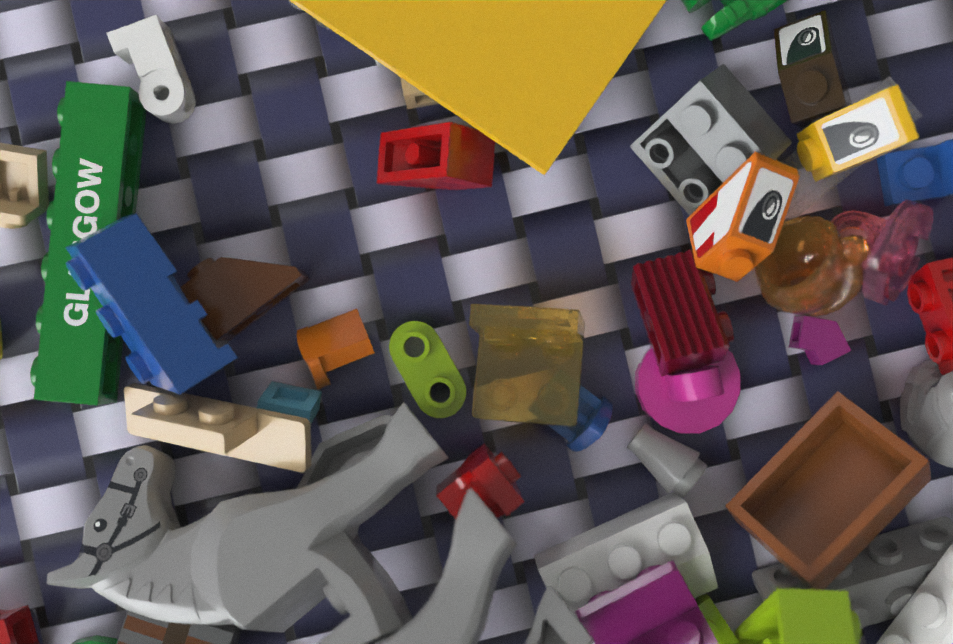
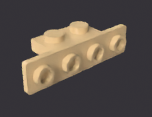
M136 383L124 388L127 430L132 435L301 473L311 467L310 421L307 418L185 393L177 394L165 389Z

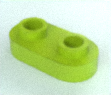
M410 321L400 325L390 338L389 352L417 405L425 414L434 418H446L454 415L464 404L466 384L441 338L434 328L420 321ZM411 337H419L424 342L425 349L419 357H412L406 352L405 345ZM437 382L445 383L450 388V397L444 402L435 401L431 396V387Z

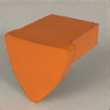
M357 309L313 326H306L297 330L298 347L310 370L317 390L331 385L327 374L328 371L375 353Z

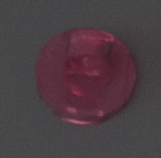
M906 199L896 207L888 220L866 212L852 210L842 212L830 221L827 228L829 251L837 260L865 270L862 287L864 298L888 306V300L895 302L899 298L920 262V258L915 257L919 238L928 241L934 217L933 208ZM847 229H859L868 236L864 242L858 245H845L837 239L841 232Z

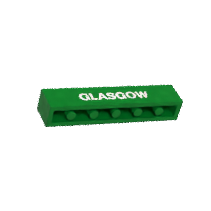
M66 81L65 97L60 99L57 109L58 122L61 126L60 147L56 149L52 158V171L56 178L54 200L50 202L47 209V225L51 230L49 252L44 255L41 265V275L46 283L44 303L39 307L36 315V329L40 334L38 356L34 359L31 366L30 379L32 385L35 386L34 400L98 406L117 402L123 338L121 335L113 338L101 323L96 310L103 306L91 288L83 291L70 274L66 262L71 260L72 257L65 247L124 216L136 213L146 109L140 102L139 93L131 87Z

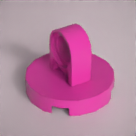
M650 346L644 353L642 361L638 364L635 371V392L643 411L658 425L679 434H700L719 426L733 412L740 395V371L733 354L728 350L724 361L662 377L656 357L653 354V348Z

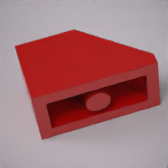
M453 122L381 132L377 183L447 190L492 187L495 141L477 129Z

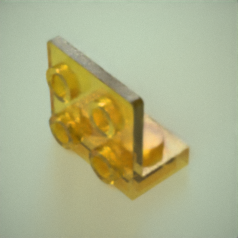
M471 304L469 326L480 335L472 416L481 420L576 426L578 423L585 321L580 310Z

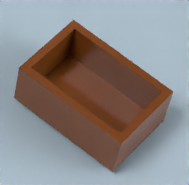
M837 391L725 507L741 527L808 589L824 590L931 481L930 462Z

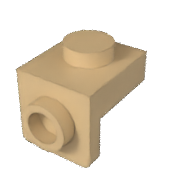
M0 143V227L8 229L22 228L46 212L49 206L47 150Z

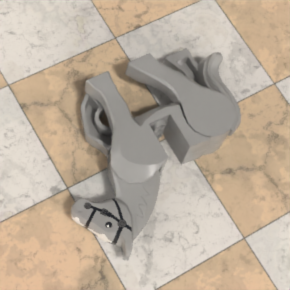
M403 402L394 416L383 415L319 443L311 459V467L306 470L296 489L244 495L222 501L211 513L182 528L171 503L170 491L175 480L176 468L172 457L148 445L137 446L127 451L120 459L105 494L84 523V533L78 558L68 566L47 573V584L78 589L92 588L122 608L151 619L181 624H236L242 629L280 633L286 631L327 597L338 612L345 615L349 611L351 616L317 644H478L486 626L499 574L517 543L479 495L470 488L466 493L455 522L452 547L442 578L430 600L414 619L412 618L403 596L390 575L361 542L358 535L360 524L389 503L403 488L419 479L429 469L449 458L415 414ZM551 586L548 587L539 604L532 630L525 644H592L595 641L558 593Z

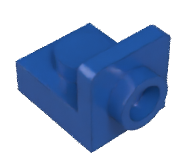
M953 139L934 146L889 152L876 158L884 207L945 198L953 195Z

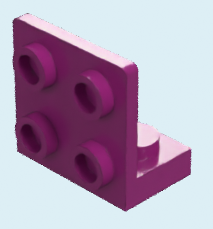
M674 561L645 568L637 575L636 579L613 591L607 590L597 593L586 605L575 611L578 620L595 640V644H719Z

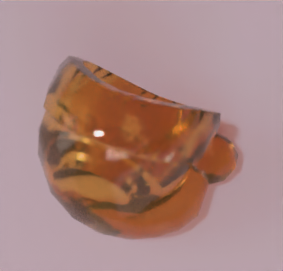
M808 215L786 220L783 223L774 251L754 268L758 288L765 301L783 313L821 316L836 312L848 304L860 292L865 279L862 262L868 256L870 250L869 243L861 235L852 234L843 237L832 222L821 217H811Z

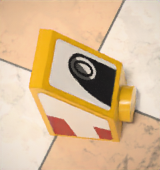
M898 84L821 118L796 134L799 140L797 144L799 160L804 169L812 173L815 182L872 161L919 138Z

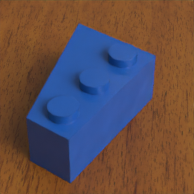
M137 213L124 216L65 247L72 257L71 260L66 262L70 274L83 291L91 288L103 306L96 310L101 323L113 338L121 335L131 351V354L126 356L125 359L134 375L142 384L150 381L151 385L182 394L238 358L228 343L221 348H217L200 322V320L207 316V313L198 300L191 304L188 302L173 276L177 273V270Z

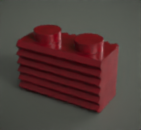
M693 251L679 252L674 256L659 257L654 261L648 260L644 264L637 263L634 265L631 287L661 376L724 361L730 346L729 343L734 340L732 324L725 311L717 313L711 297L716 294L713 273L696 267Z

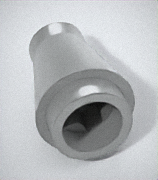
M646 423L627 446L667 493L674 491L681 498L690 491L708 466L698 458L700 452L654 430Z

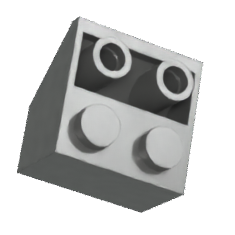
M722 64L701 79L632 143L630 147L683 209L691 215L754 152L776 160L793 142L726 65Z

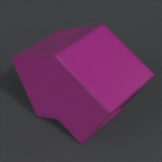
M805 315L794 316L788 348L804 350L811 365H824L851 351L837 321Z

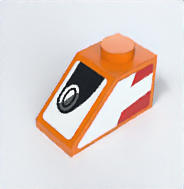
M754 152L686 219L696 267L738 282L769 256L775 249L800 178L798 170L758 152Z

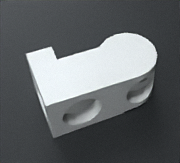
M157 15L108 32L107 36L113 52L129 65L134 63L141 80L138 93L143 107L167 123H181L188 119L195 109V94L171 29Z

